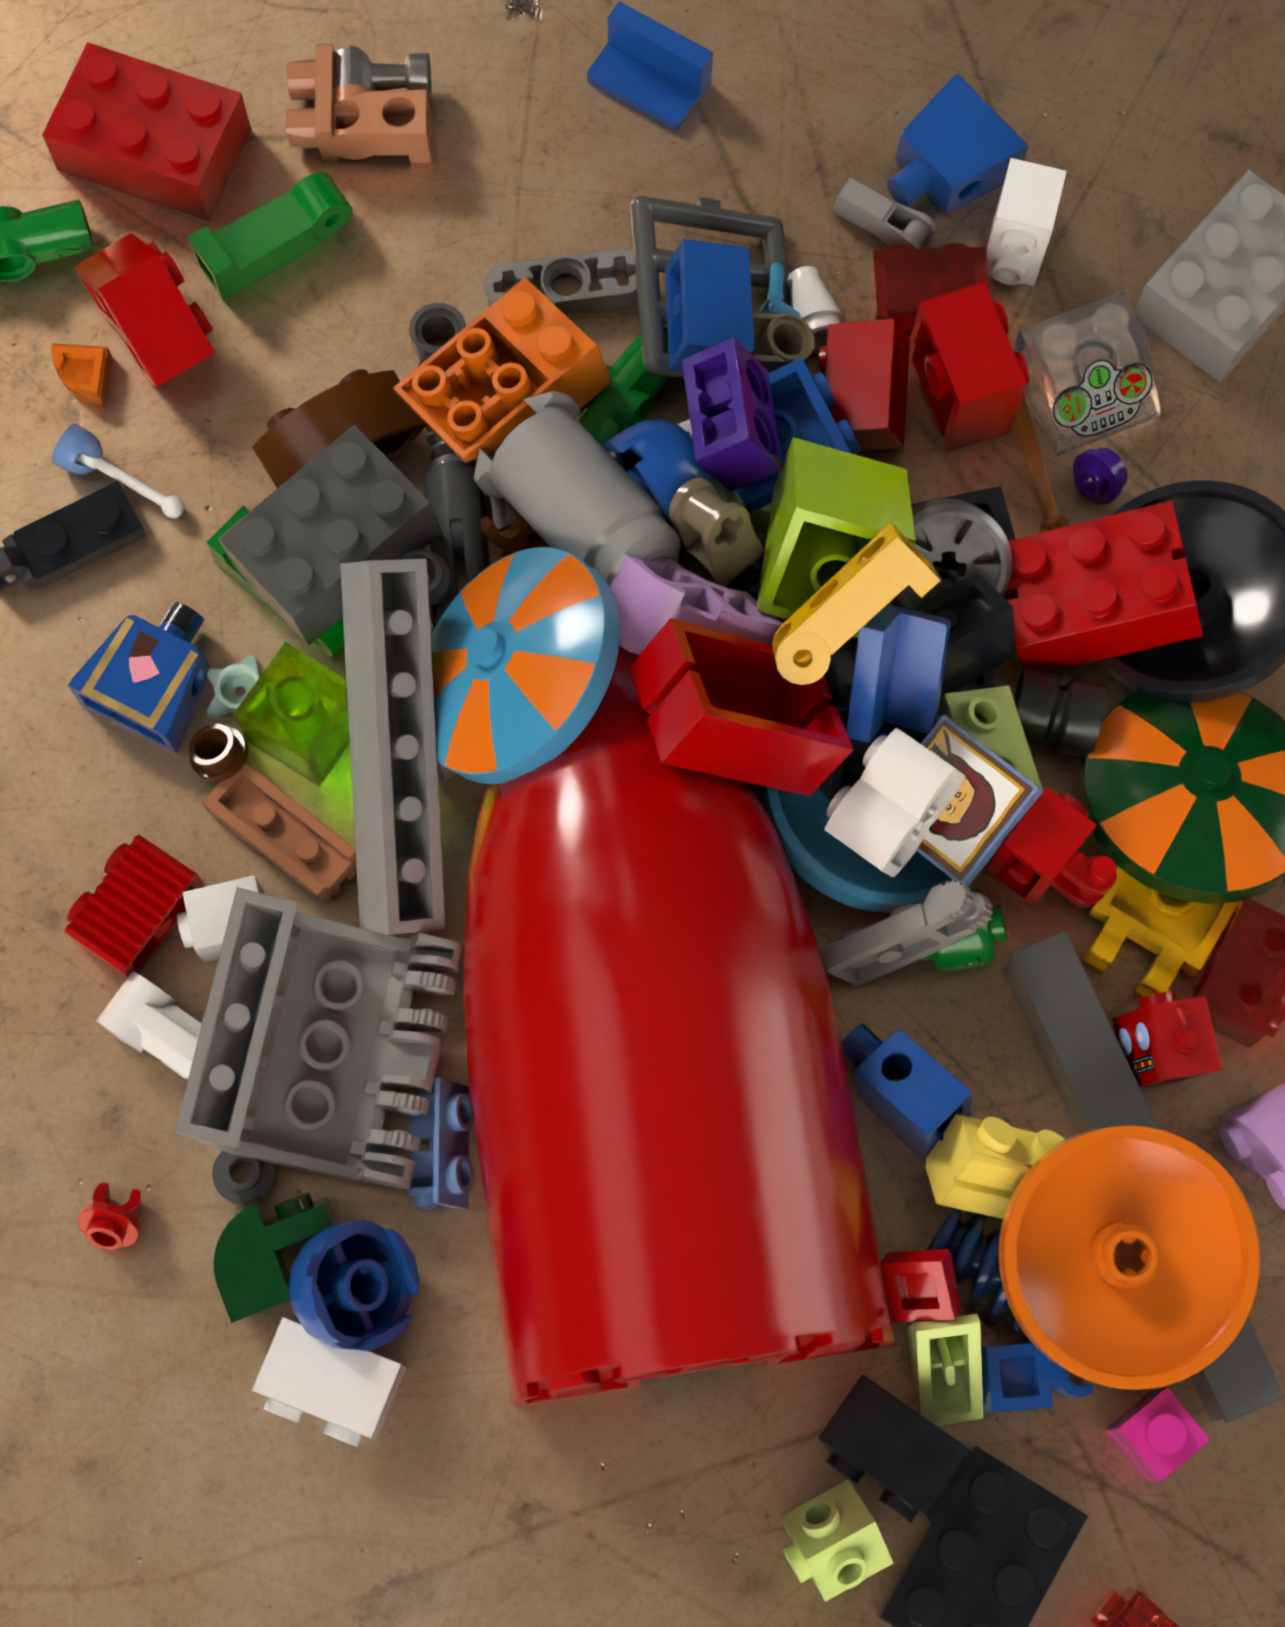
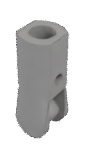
M853 177L848 179L839 192L833 206V213L877 237L898 254L910 260L918 259L922 253L921 243L925 238H932L937 231L935 222L925 213L897 203ZM893 222L904 227V231H901L900 229L894 227L892 225Z

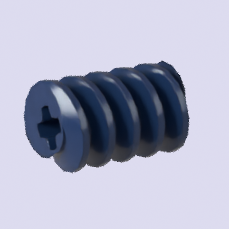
M952 1208L927 1250L949 1249L956 1273L957 1287L968 1278L973 1280L969 1300L977 1303L990 1292L993 1293L995 1298L991 1314L997 1318L1010 1308L1003 1290L999 1270L998 1252L1001 1226L987 1236H984L983 1230L986 1215L976 1213L963 1222L961 1221L963 1210ZM1015 1319L1013 1329L1019 1332L1022 1329Z

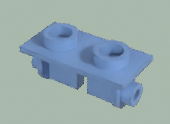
M440 1077L434 1078L432 1092H415V1096L429 1100L427 1114L409 1115V1133L420 1138L421 1141H429V1151L415 1154L409 1153V1159L416 1163L410 1189H407V1196L414 1197V1209L431 1210L438 1209V1205H443L460 1210H468V1192L472 1188L474 1178L473 1167L469 1159V1129L474 1121L469 1087Z

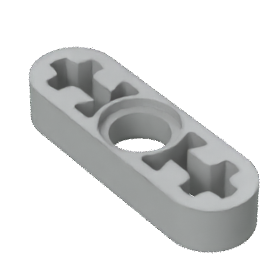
M626 248L503 263L493 268L485 280L488 307L504 295V285H516L524 277L533 285L535 279H541L542 294L565 315L626 307L638 302L634 251ZM619 269L625 270L626 276L629 277V284L618 286V282L614 278V271ZM590 272H597L599 290L591 291ZM561 274L574 275L582 282L580 290L570 296L558 295L551 289L550 284L555 277Z

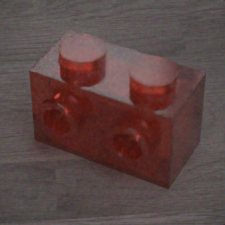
M1245 897L1237 905L1221 933L1191 998L1206 996L1214 1031L1250 1048L1264 1038L1265 1035L1273 1038L1285 1019V1003L1281 1002L1285 993V915Z

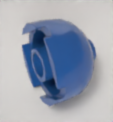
M661 419L641 421L626 428L602 445L607 452L615 453L614 459L661 507L667 517L666 522L674 530V525L669 517V507L677 490L684 483L698 477L706 479L715 486L714 476L695 460L692 434L689 435L684 429L674 423Z
M354 1220L325 1228L302 1246L290 1271L288 1291L292 1310L309 1335L333 1348L371 1351L390 1344L407 1328L412 1315H406L410 1306L411 1295H418L420 1278L415 1256L403 1236L393 1229H384L373 1221Z

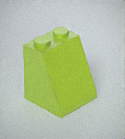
M793 437L783 462V470L780 471L773 490L757 599V612L788 619L890 522L914 545L916 538L907 469ZM859 631L856 632L852 637L858 639Z

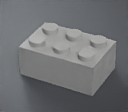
M1248 170L1145 284L1132 315L1134 319L1219 383L1228 376L1285 311V195L1251 170Z

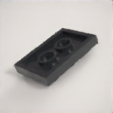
M973 1446L971 1452L975 1459L932 1525L929 1523L877 1617L893 1627H1028L1088 1515L984 1450Z

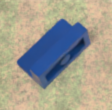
M619 1L608 16V43L587 71V82L672 130H678L711 84L713 52Z
M682 239L665 267L669 371L683 373V359L733 337L751 354L754 350L749 250L741 246Z
M887 604L859 630L846 731L849 738L870 743L884 723L930 733L937 721L951 627L948 619Z

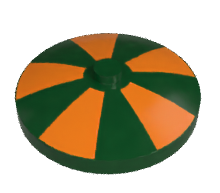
M1136 692L1122 700L1106 714L1102 720L1093 753H1087L1082 760L1080 797L1081 803L1089 812L1088 818L1097 824L1092 831L1093 835L1106 854L1121 869L1140 883L1157 892L1173 898L1198 903H1229L1249 899L1270 890L1285 879V720L1262 702L1242 692L1226 698L1195 703L1165 701Z

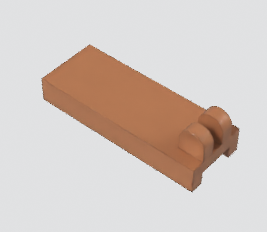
M246 762L235 775L220 781L201 802L209 813L322 903L329 896L335 899L342 891L339 884L344 879L350 881L357 874L355 868L356 848Z

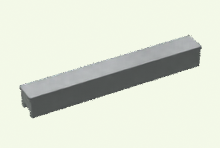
M1061 932L1010 953V959L1003 968L1004 974L1078 1134L1108 1126H1143L1159 1129L1067 932ZM1248 1317L1239 1334L1225 1352L1206 1368L1190 1376L1211 1422L1224 1420L1225 1423H1228L1285 1398Z

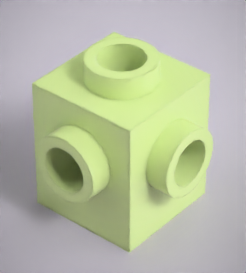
M849 1479L781 1516L792 1541L783 1546L782 1550L800 1583L812 1578L825 1602L845 1590L857 1586L863 1580L893 1564L876 1521Z

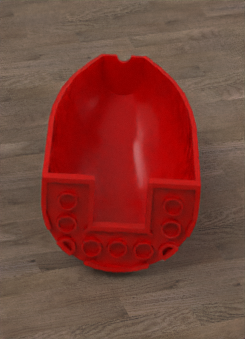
M620 646L610 684L599 707L587 726L569 747L555 759L513 780L501 784H485L479 805L466 881L463 1003L468 1084L510 1390L514 1406L640 1387L641 1380L759 1361H764L765 1367L884 1348L896 1342L886 1287L880 1266V1252L838 1019L818 942L780 836L752 783L661 763L647 722L650 714L642 708L629 667L639 654L631 653Z

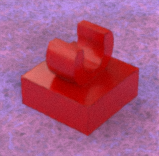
M949 1249L886 1253L880 1266L894 1322L956 1319L962 1306L956 1284L957 1278Z

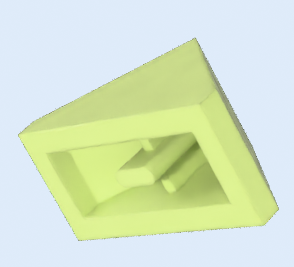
M978 1314L957 1316L955 1320L915 1322L904 1328L917 1412L937 1426L984 1419L981 1327Z

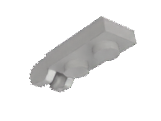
M946 881L945 885L939 884L931 888L923 904L901 906L892 911L889 918L867 928L849 930L840 936L839 941L819 949L826 972L857 987L958 943L957 940L975 933L977 928L982 929L984 925L987 926V922L992 920L991 914L994 913L992 911L993 905L990 904L991 900L979 892L972 891L971 893V888L960 881Z

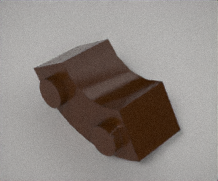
M365 369L353 371L346 375L338 385L319 393L297 408H286L273 415L267 422L268 431L260 437L252 448L276 488L278 489L353 425L390 461L397 460L427 424L395 393L393 387L400 382L395 371H380L370 374Z

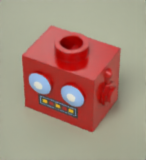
M1174 991L1146 995L1137 998L1139 1009L1112 1018L1117 1040L1140 1088L1185 1081L1223 1070L1206 996L1176 1000Z

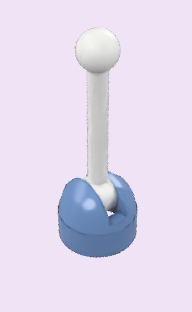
M76 423L72 424L57 442L52 455V462L67 472L85 475L98 469L161 506L165 516L178 518L183 514L185 505L180 497L175 495L167 497L102 459L103 449L100 440L85 428Z

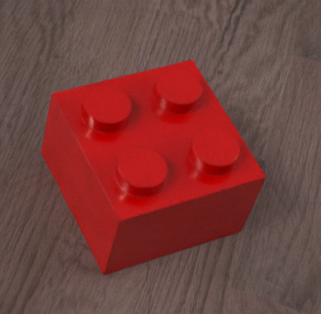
M985 282L919 302L910 338L909 362L946 453L1008 434L1016 412L1020 409L1025 387L1029 384L1030 380L1027 362L1023 354L1019 350L1013 351L1007 337L1009 325L1005 309L999 300L993 302Z

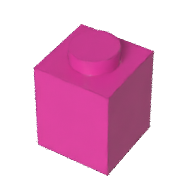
M1168 1387L1150 1391L1104 1430L1145 1482H1162L1210 1441L1209 1437Z

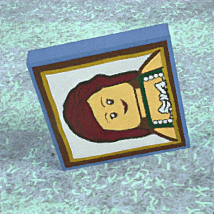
M943 715L921 745L952 765L966 777L946 809L930 826L916 851L951 879L957 882L960 881L969 887L1043 790Z

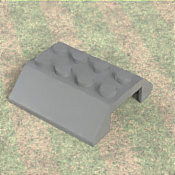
M237 887L174 1134L238 1156L357 1183L410 1189L416 1162L407 1158L385 1154V1152L388 1150L418 1153L421 1139L413 1136L412 1133L401 1130H382L386 1111L410 1116L427 1114L429 1100L407 1093H399V1091L432 1092L443 1039L421 1032H413V1030L443 1033L446 1030L448 1017L431 1009H411L410 1005L413 993L438 996L454 995L457 981L449 976L431 972L458 973L464 946L452 940L420 932L411 941L296 912L298 902Z

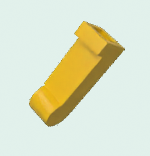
M890 522L779 627L774 635L772 646L776 666L782 677L791 683L799 685L811 684L822 678L829 668L830 655L835 653L903 589L909 585L922 598L939 583L940 579L934 566Z

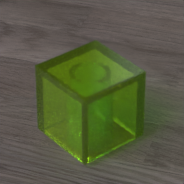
M285 642L233 715L248 743L320 787L350 744L347 681Z

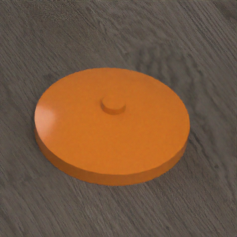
M1108 1126L1092 1129L1070 1137L1047 1151L1031 1166L1015 1188L1007 1205L999 1236V1270L1003 1290L1008 1305L1025 1335L1038 1350L1062 1369L1085 1380L1112 1388L1129 1390L1153 1389L1174 1384L1200 1372L1224 1353L1235 1340L1247 1320L1257 1292L1260 1274L1259 1240L1251 1210L1243 1193L1223 1166L1206 1151L1178 1135L1151 1127Z

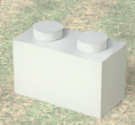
M282 1317L252 1391L268 1397L263 1408L264 1410L299 1423L304 1411L327 1421L322 1431L323 1434L358 1447L362 1435L378 1440L407 1367L370 1351L333 1348L309 1335L302 1324Z

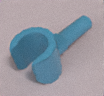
M773 263L770 266L767 300L758 313H789L799 316L798 311L783 302L784 266L781 263Z

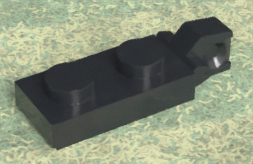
M119 481L48 514L4 538L2 542L5 547L0 548V591L21 580L25 587L37 583L45 587L145 538L146 533Z

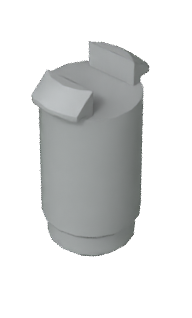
M551 391L523 399L537 414L524 420L508 434L494 456L479 448L474 473V482L486 495L499 498L504 497L550 547L573 554L594 568L609 586H611L615 576L619 573L625 555L640 560H653L662 556L678 563L681 539L676 531L666 522L667 517L661 507L575 419L580 414V408L570 395Z

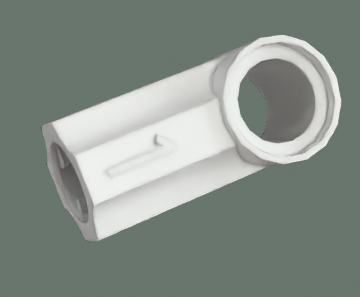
M132 971L96 1022L136 1051L141 1053L144 1049L186 1080L188 1079L202 1023L175 1006L177 1001L159 987Z

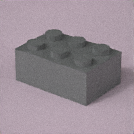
M353 425L222 534L218 540L236 570L309 646L343 617L341 563L369 560H398L407 552L423 550L443 532L431 502Z

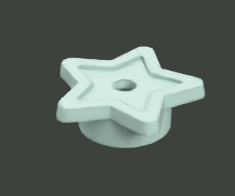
M248 655L239 664L229 665L224 669L210 668L207 676L214 687L215 696L207 710V714L211 718L235 715L249 728H254L257 725L260 705L278 696L280 687L259 677L254 655ZM238 688L246 689L245 695L241 697L235 695Z

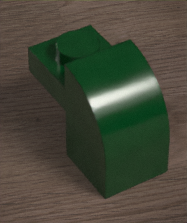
M308 1192L285 1200L274 1206L277 1216L270 1219L267 1218L258 1196L244 1204L234 1213L219 1237L213 1262L216 1284L231 1323L290 1300L288 1291L290 1275L280 1249L316 1235L323 1229L335 1225L336 1219L327 1196L312 1201L311 1195Z

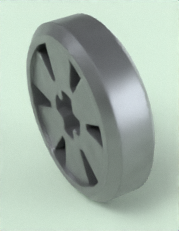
M956 499L931 500L912 508L916 538L914 546L931 564L934 561L942 562V553L949 552V556L959 562L956 571L948 570V579L942 580L938 574L940 582L922 598L908 585L890 601L891 605L914 610L974 573L980 575L1004 597L1011 579L1012 554L1005 533L992 517L978 507Z

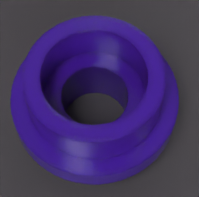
M1108 448L1088 449L1079 454L1073 463L1076 488L1084 497L1095 503L1103 505L1111 503L1120 496L1122 487L1127 483L1128 474L1124 462L1114 451Z

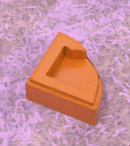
M52 343V361L67 390L83 402L105 407L112 359L109 348Z

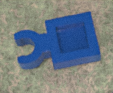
M1033 1343L981 1347L984 1412L1053 1407L1051 1388L1065 1397H1084L1094 1392L1093 1384H1074L1071 1382L1067 1371L1051 1360L1048 1361V1358Z

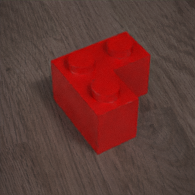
M130 233L73 267L101 315L115 327L142 374L156 388L215 353L206 337L207 334L213 331L210 322L195 301L189 305L187 304L177 287L185 282L183 275L168 252L162 254L153 241L146 244Z

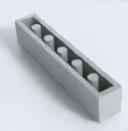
M427 559L369 560L341 563L360 928L385 935L445 929Z

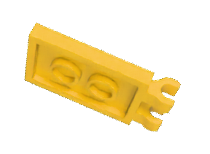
M1117 865L1118 873L1114 886L1092 907L1089 913L1090 916L1101 921L1104 925L1083 957L1082 962L1103 974L1107 966L1112 963L1127 937L1157 955L1134 993L1143 997L1167 992L1179 969L1193 977L1198 974L1240 901L1198 903L1173 898L1145 886Z

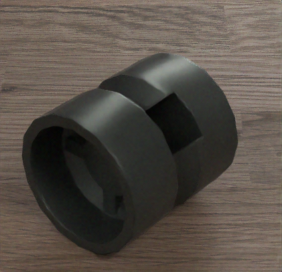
M1023 667L1016 688L1014 702L1028 745L1041 748L1050 740L1056 752L1082 758L1087 753H1093L1103 720L1107 685L1073 678L1063 686L1059 685L1056 674Z

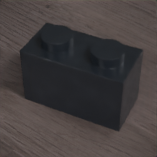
M864 1374L857 1380L818 1437L824 1447L831 1452L825 1461L830 1467L856 1485L865 1476L884 1490L878 1500L910 1524L915 1516L919 1515L932 1525L975 1460L970 1448Z

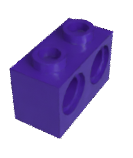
M734 337L683 359L682 366L696 462L729 491L736 490L782 471L783 465L768 370Z

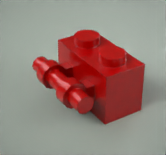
M1048 787L1005 839L985 870L987 875L1031 909L1050 886L1077 907H1093L1114 886L1118 872L1112 858L1108 856L1088 858L1079 851L1097 824L1088 818L1089 812L1081 802L1066 793H1059L1057 795Z

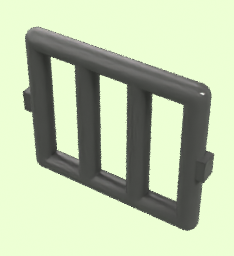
M638 196L632 200L630 213L643 364L647 372L656 375L684 378V373L669 371V352L665 351L663 324H667V304L665 300H661L659 272L665 273V267L675 251L656 248L654 221L762 238L765 265L750 263L751 286L767 288L769 292L770 266L773 263H781L784 266L783 302L790 306L784 228L778 218L721 209L719 200L701 197L694 204L646 196Z

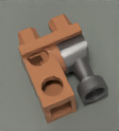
M316 44V59L287 62V84L291 100L315 99V108L287 109L286 133L290 146L319 148L323 162H338L339 157L358 160L372 155H409L410 163H432L433 120L428 100L432 94V79L429 53L409 54L406 57L405 65L372 63L368 55L359 47L350 45L349 48L334 51L333 44ZM407 88V90L385 91V90H393V89Z

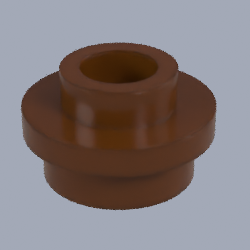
M223 724L207 725L200 729L190 742V764L197 775L206 781L219 782L226 780L243 767L248 756L247 741L233 727Z

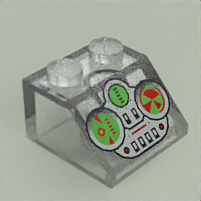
M1124 291L1019 330L1013 351H1021L1027 362L1030 380L1024 392L1056 456L1159 417L1161 410L1148 338Z

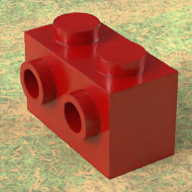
M895 319L828 324L827 345L820 348V372L824 375L836 401V404L828 407L835 423L844 419L847 420L861 451L904 449L910 340Z

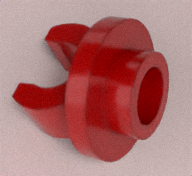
M101 1182L93 1192V1203H89L81 1209L77 1219L78 1227L85 1234L86 1239L98 1248L116 1250L120 1247L131 1246L137 1241L141 1231V1225L138 1221L142 1214L141 1192L138 1189H132L129 1200L124 1205L117 1206L109 1203V1184Z

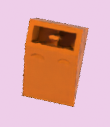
M524 277L394 386L393 389L467 463L478 458L479 448L487 453L497 450L507 435L519 424L537 414L523 399L557 391L570 395L581 409L612 383V380L597 344Z

